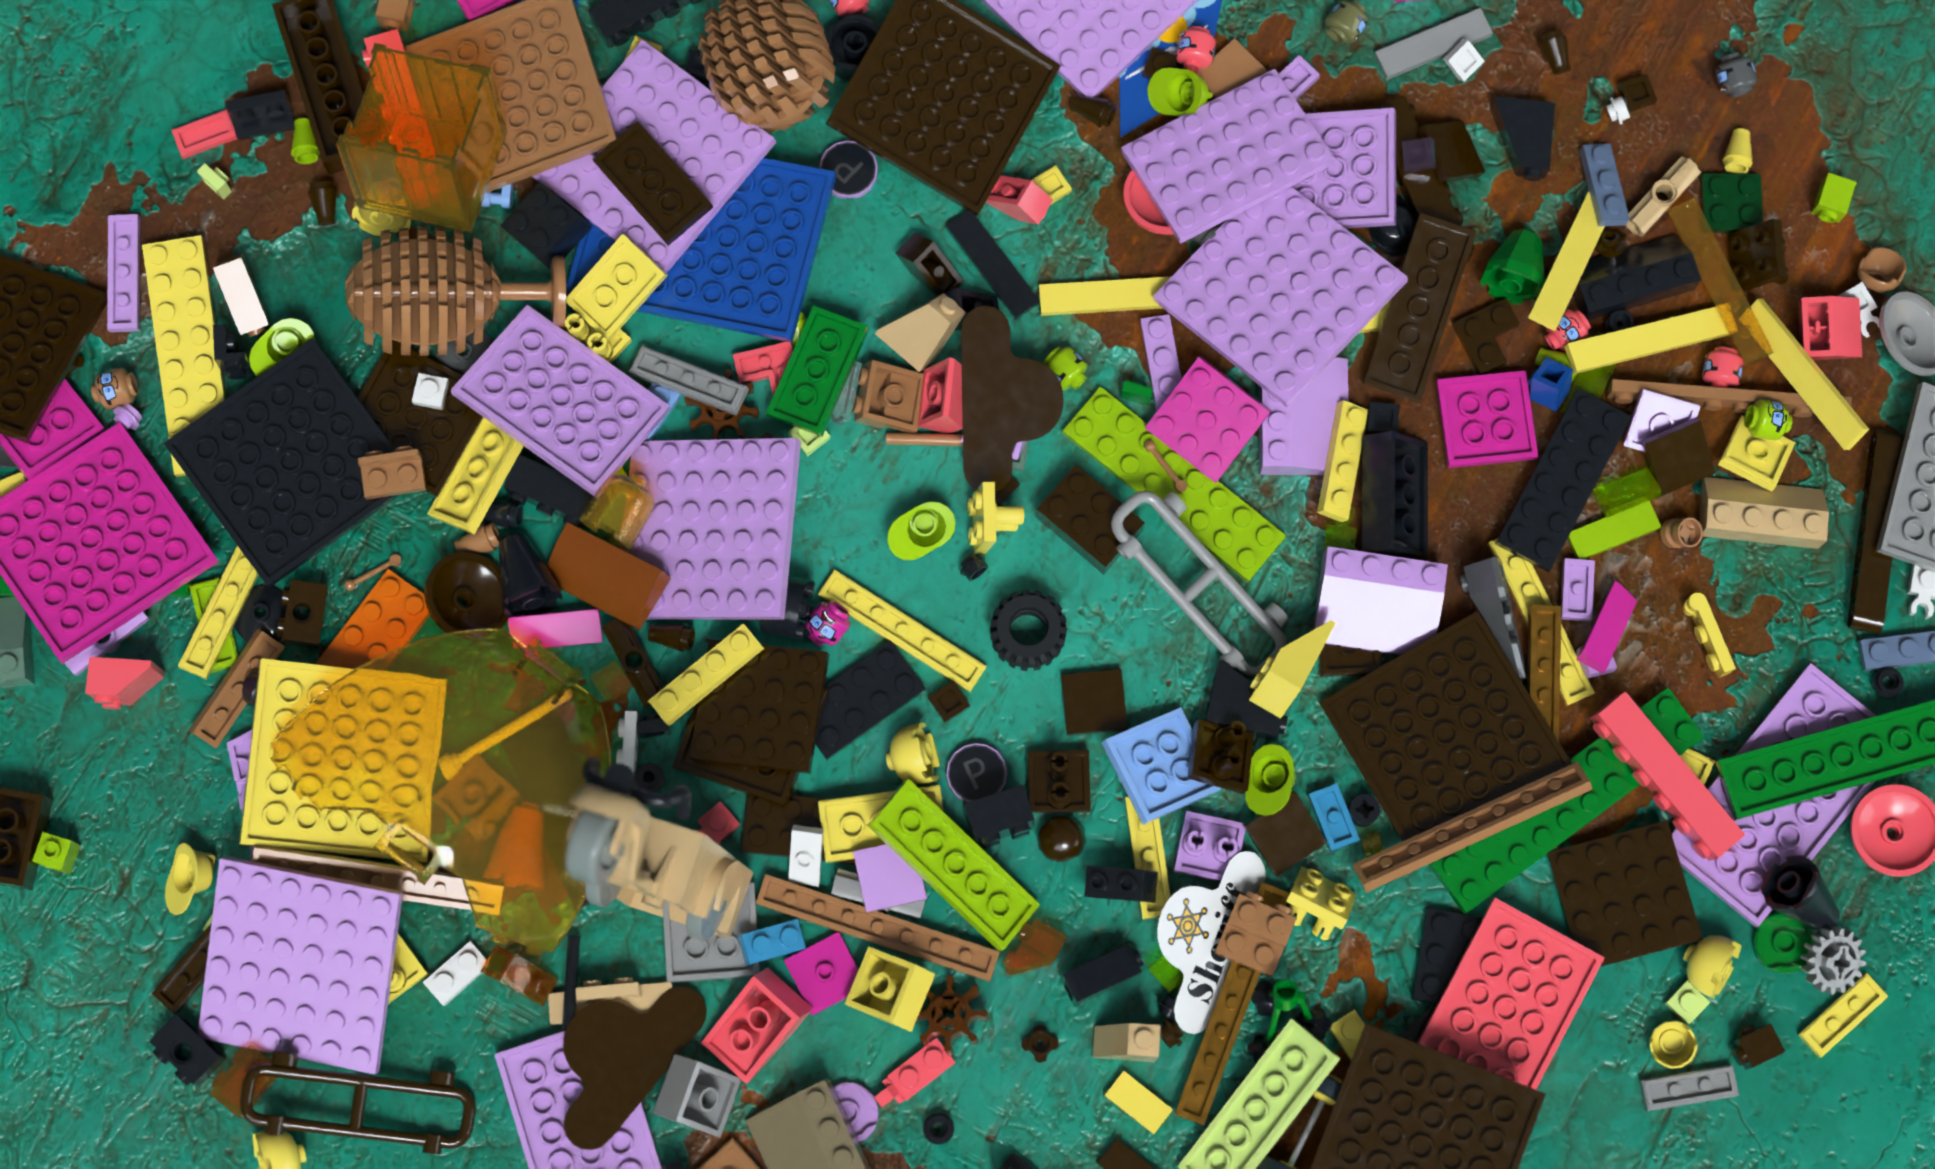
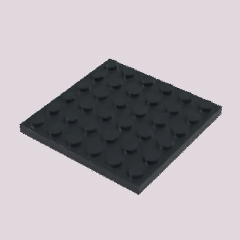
M313 338L164 443L268 588L275 585L399 496L394 495L368 500L364 497L361 468L358 465L357 458L365 457V453L370 451H383V454L395 452V449Z

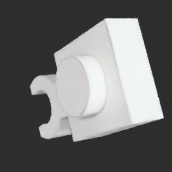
M1861 282L1839 296L1859 298L1860 321L1862 322L1861 332L1865 337H1869V332L1866 330L1867 324L1875 322L1879 327V318L1872 316L1870 311L1876 309L1877 305L1864 283Z
M1913 564L1911 566L1907 594L1915 595V600L1908 607L1909 615L1913 616L1916 613L1918 605L1924 607L1925 619H1929L1934 613V605L1931 599L1935 600V572Z

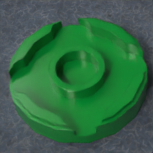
M1781 913L1771 914L1764 919L1759 927H1756L1753 933L1752 947L1755 956L1763 967L1774 973L1789 974L1799 971L1802 966L1807 964L1806 960L1801 959V955L1808 954L1809 950L1805 948V943L1812 944L1814 942L1812 939L1813 930Z

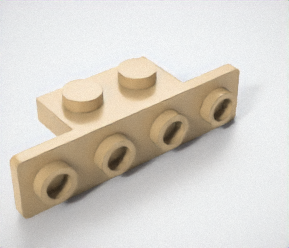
M632 977L614 979V984L602 985L601 980L583 982V987L576 988L575 1015L585 1006L603 1000L622 1003L635 1012L644 1014L654 1006L664 993L673 988L672 983L663 982L641 985L639 982H633ZM564 992L550 993L548 995L550 1023L552 1025L562 1024Z

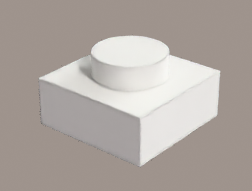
M1462 39L1443 58L1458 80L1464 82L1485 62L1470 41Z
M418 373L412 397L413 405L443 410L449 380L447 378Z

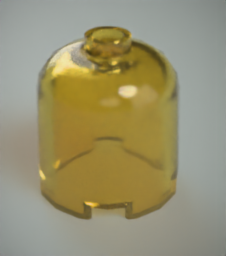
M631 474L629 478L623 475L610 476L596 495L592 497L582 512L579 521L595 533L598 529L603 530L610 535L607 539L609 542L627 551L630 550L654 509L653 496L645 488L647 482L635 474Z

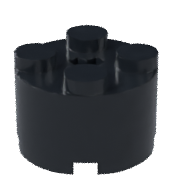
M859 14L847 15L836 24L834 23L828 30L826 37L834 59L833 65L836 67L835 75L845 81L851 79L879 29L871 18Z
M788 576L785 619L761 620L760 630L767 634L803 641L806 631V623H803V621H806L812 613L813 604L809 603L808 598L812 599L815 581Z

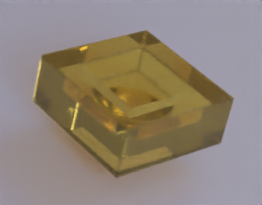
M616 660L590 676L606 703L632 688L631 683Z

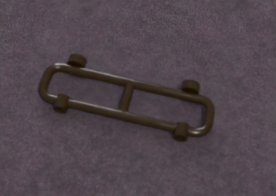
M273 1051L271 1064H258L252 1067L246 1073L242 1083L240 1111L243 1118L252 1125L265 1127L264 1133L268 1135H281L284 1133V1130L419 1145L423 1146V1153L441 1155L442 1148L453 1149L464 1145L470 1139L474 1127L475 1100L466 1089L454 1086L456 1073L431 1070L429 1083L297 1067L299 1054ZM262 1076L354 1086L350 1123L342 1124L259 1114L254 1111L252 1105L256 1081ZM367 1088L458 1099L463 1104L460 1131L455 1136H444L362 1126Z

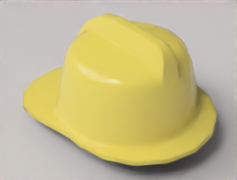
M182 843L178 846L165 886V901L170 913L174 915L182 914L188 908L193 894L205 891L210 887L215 864V856L212 853L195 851L187 843Z

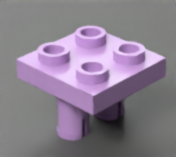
M1186 811L1173 872L1221 882L1231 858L1241 852L1245 834L1244 823Z

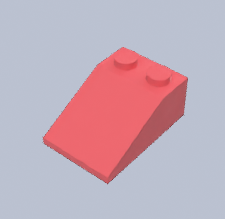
M767 967L751 978L701 1043L744 1083L748 1084L797 1030L813 1008Z

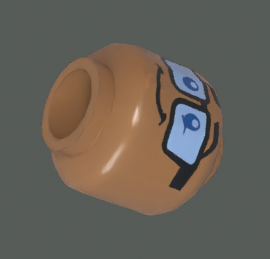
M119 367L99 372L95 377V384L91 385V393L96 403L100 402L105 409L112 410L116 406H122L127 403L131 405L135 400V396L139 394V388L135 375L132 372L128 373L125 368Z

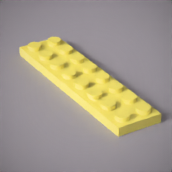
M201 235L142 245L169 439L226 400L223 374L214 360L213 325H216L204 238ZM171 454L174 475L176 477L185 476V472Z

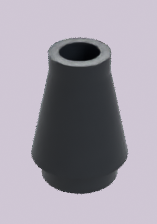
M515 500L492 502L483 520L490 523L493 522L495 525L512 530L513 527L519 528L523 520V506L516 503Z

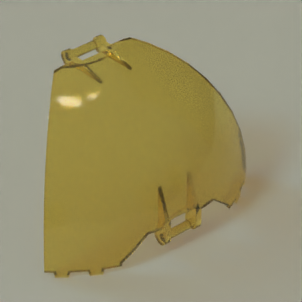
M473 629L450 632L421 639L391 650L364 663L332 683L310 700L287 722L270 743L274 750L271 760L277 770L285 767L294 780L291 789L300 800L307 796L320 812L323 809L370 810L383 823L389 826L373 849L380 854L382 851L417 876V881L422 885L427 883L440 865L462 878L470 907L476 920L473 925L493 933L491 941L505 945L511 940L526 945V953L539 956L543 951L554 952L570 929L586 898V882L572 878L566 869L568 845L566 839L569 826L577 808L574 805L568 804V802L582 785L587 784L583 780L581 767L587 758H598L601 763V777H604L608 767L611 765V750L601 704L590 693L576 684L583 674L582 671L578 668H575V670L543 647L541 645L542 641L536 637L526 646L502 629ZM400 828L436 854L427 867L391 842Z

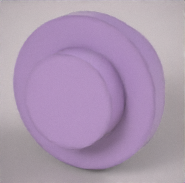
M130 404L116 406L113 409L115 422H121L126 430L129 428L136 430L140 426L139 422L142 420V416Z

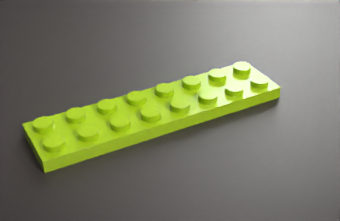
M1100 386L1064 428L1062 434L1135 493L1149 491L1163 499L1171 491L1179 496L1187 509L1178 518L1214 557L1245 582L1249 583L1285 540L1286 535L1219 481L1217 483L1213 482L1145 429L1146 422ZM1151 440L1155 442V449L1179 480H1184L1187 483L1185 492L1179 493L1175 490L1174 481L1153 454L1145 450L1144 444L1146 441Z

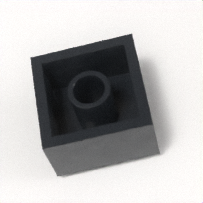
M541 182L531 190L500 225L514 240L549 270L551 259L554 256L564 255L565 259L592 229L577 212Z
M1023 785L964 804V815L972 839L979 846L982 845L983 849L999 845L1000 840L1011 836L1012 840L1025 837L1030 834V829L1034 827L1035 819Z

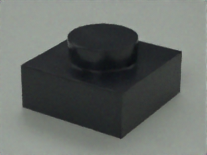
M690 49L686 72L699 82L709 83L704 72L705 67L701 62V51Z
M1370 401L1366 433L1377 434L1387 431L1398 433L1400 404Z
M659 714L643 717L644 721L637 722L638 734L641 739L671 734L670 726L664 722Z

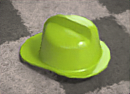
M1162 68L1154 73L1148 85V99L1151 106L1157 112L1164 115L1180 117L1187 113L1188 116L1192 115L1199 107L1206 104L1209 98L1213 97V93L1208 91L1206 81L1194 71L1188 69Z
M295 318L282 319L271 326L251 348L249 362L254 374L257 377L312 338L315 341L314 332L310 326L302 320Z
M929 501L913 507L892 522L887 535L889 549L896 557L902 560H915L926 555L950 540L955 531L956 522L954 514L948 506L940 502Z
M1276 744L1265 745L1258 749L1251 758L1249 786L1245 796L1248 807L1256 814L1263 816L1275 814L1289 800L1296 780V771L1293 758L1284 747Z

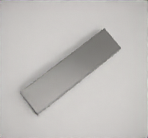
M1481 8L1375 51L1374 56L1385 79L1389 80L1446 56L1462 39L1469 40L1471 44H1475L1491 37L1493 32Z
M641 346L629 370L632 376L737 416L749 391L746 385L645 346Z

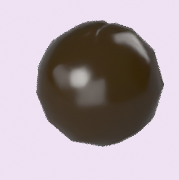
M1066 816L1050 818L1042 824L1037 835L1038 847L1047 859L1055 862H1067L1079 857L1083 852L1086 844L1085 829L1077 820Z

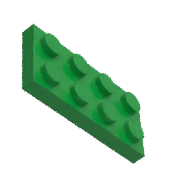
M813 305L767 409V416L823 437L867 336L869 327Z

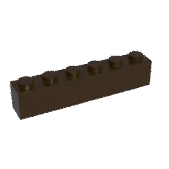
M1404 95L1372 107V109L1395 108L1396 182L1404 201L1414 217L1415 223L1418 214L1423 213L1461 226L1463 224L1462 215L1459 209L1454 208L1450 198L1452 195L1447 182H1439L1418 134L1419 126L1416 122L1418 116L1412 103L1409 104ZM1474 244L1472 245L1467 263L1473 255Z

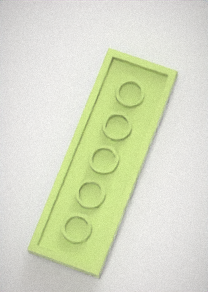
M1291 1018L1177 1167L1179 1169H1256L1341 1058L1296 1020Z

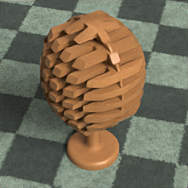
M722 0L718 5L721 11L718 12L712 7L704 14V20L707 21L704 27L709 35L706 37L703 33H699L698 49L701 51L700 58L705 67L704 72L709 81L711 92L716 97L715 102L729 114L736 115L739 121L747 125H756L767 133L778 131V129L785 131L794 127L793 124L803 122L812 117L811 115L814 113L815 108L811 104L815 103L822 108L829 102V96L826 94L829 91L828 84L824 82V79L827 78L834 84L836 67L833 65L834 59L829 49V43L824 34L822 23L818 19V14L804 1Z
M408 227L399 228V241L391 244L390 229L383 230L380 233V248L372 251V237L362 241V259L355 267L354 262L352 263L345 280V302L353 320H355V315L364 325V342L373 345V332L382 336L383 352L392 354V340L400 342L401 355H410L411 344L418 345L419 356H429V345L437 344V355H447L448 342L454 340L456 354L465 352L466 336L473 333V345L483 342L484 324L490 317L492 321L498 310L500 300H548L550 302L553 324L558 327H565L566 273L564 255H556L551 259L549 282H500L492 261L490 267L483 261L482 241L473 238L472 251L465 249L464 234L461 230H453V244L446 242L445 228H435V240L427 239V227H417V239L410 240Z

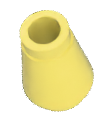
M1739 128L1733 130L1724 155L1723 164L1725 165V170L1731 174H1745L1753 164L1750 132L1746 129Z

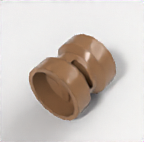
M1671 518L1662 524L1660 536L1662 542L1669 548H1690L1697 546L1701 542L1703 529L1695 518Z

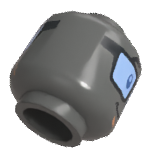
M1739 52L1722 57L1723 63L1715 68V75L1721 93L1729 94L1730 98L1752 92V86L1758 81L1752 59L1740 57Z

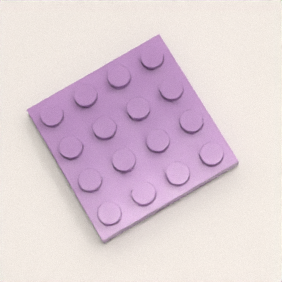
M1395 108L1306 114L1335 157V164L1291 187L1344 228L1395 226Z

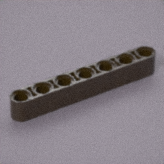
M1876 429L1871 436L1847 618L1848 629L1880 634L1883 628L1892 557L1876 552L1905 434Z

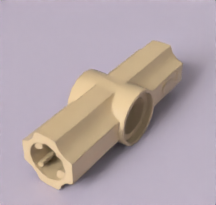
M1681 156L1629 212L1630 219L1626 224L1627 229L1634 235L1643 237L1700 175L1701 172L1697 164L1691 159ZM1656 192L1664 193L1668 201L1658 199Z

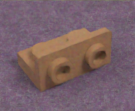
M412 446L398 447L395 449V452L383 454V451H370L365 453V457L357 458L358 465L361 468L364 497L366 500L427 490L422 455L418 449H413Z

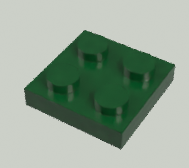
M1702 173L1700 176L1702 233L1731 234L1763 222L1761 174Z

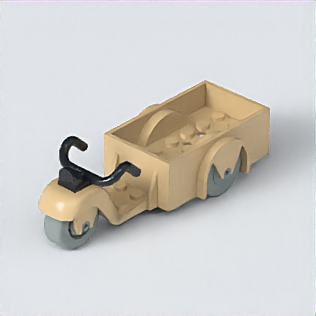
M587 758L581 767L582 778L587 784L582 785L568 802V804L574 805L577 808L569 826L566 839L568 841L566 851L567 872L572 878L586 882L585 894L587 901L590 904L605 908L616 899L626 906L662 918L663 905L667 901L669 902L670 920L685 924L689 936L705 941L714 934L730 940L754 872L707 835L650 817L649 809L644 806L669 807L677 804V818L686 820L690 817V789L687 786L681 785L666 794L650 793L635 788L634 773L627 765L614 763L608 767L604 777H601V763L598 758Z

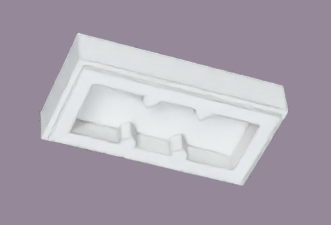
M793 825L788 882L819 887L824 829Z

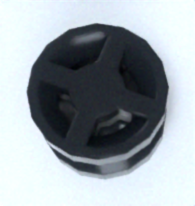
M1369 794L1356 796L1347 808L1353 824L1357 827L1364 828L1370 826L1380 814L1379 802Z

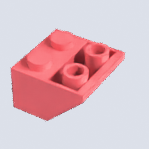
M1821 296L1803 297L1798 301L1800 345L1813 360L1862 358L1859 298Z

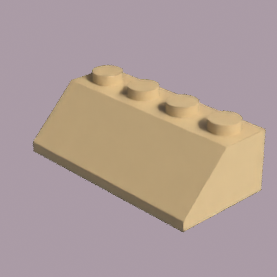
M1712 477L1702 479L1699 523L1702 526L1704 537L1814 549L1820 548L1827 542L1829 510L1822 489L1776 485L1775 489L1771 492L1749 481Z

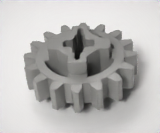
M1833 926L1832 929L1823 927L1821 929V936L1813 933L1812 939L1814 942L1812 944L1805 943L1804 946L1809 951L1808 954L1801 955V959L1807 962L1806 965L1801 967V971L1808 973L1805 980L1813 984L1814 989L1834 995L1835 991L1845 993V985L1854 987L1855 982L1853 978L1855 976L1862 977L1863 975L1858 969L1859 966L1866 965L1865 961L1860 960V956L1864 955L1866 950L1858 947L1862 940L1854 937V932L1837 926Z

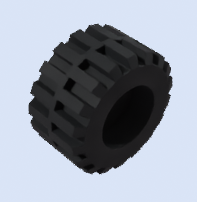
M1022 590V594L1017 595L1016 592L1010 594V598L1007 600L1004 598L1000 602V606L995 609L991 620L990 639L992 640L994 651L998 652L999 658L1003 662L1006 660L1009 662V666L1014 669L1015 666L1021 667L1022 671H1028V668L1039 670L1044 664L1048 666L1055 657L1059 656L1065 643L1067 627L1066 617L1061 612L1062 608L1059 604L1053 602L1051 596H1042L1041 591L1036 590L1034 594L1029 593V590ZM1025 615L1039 618L1046 626L1045 638L1040 643L1032 646L1018 643L1010 633L1011 624L1015 619Z

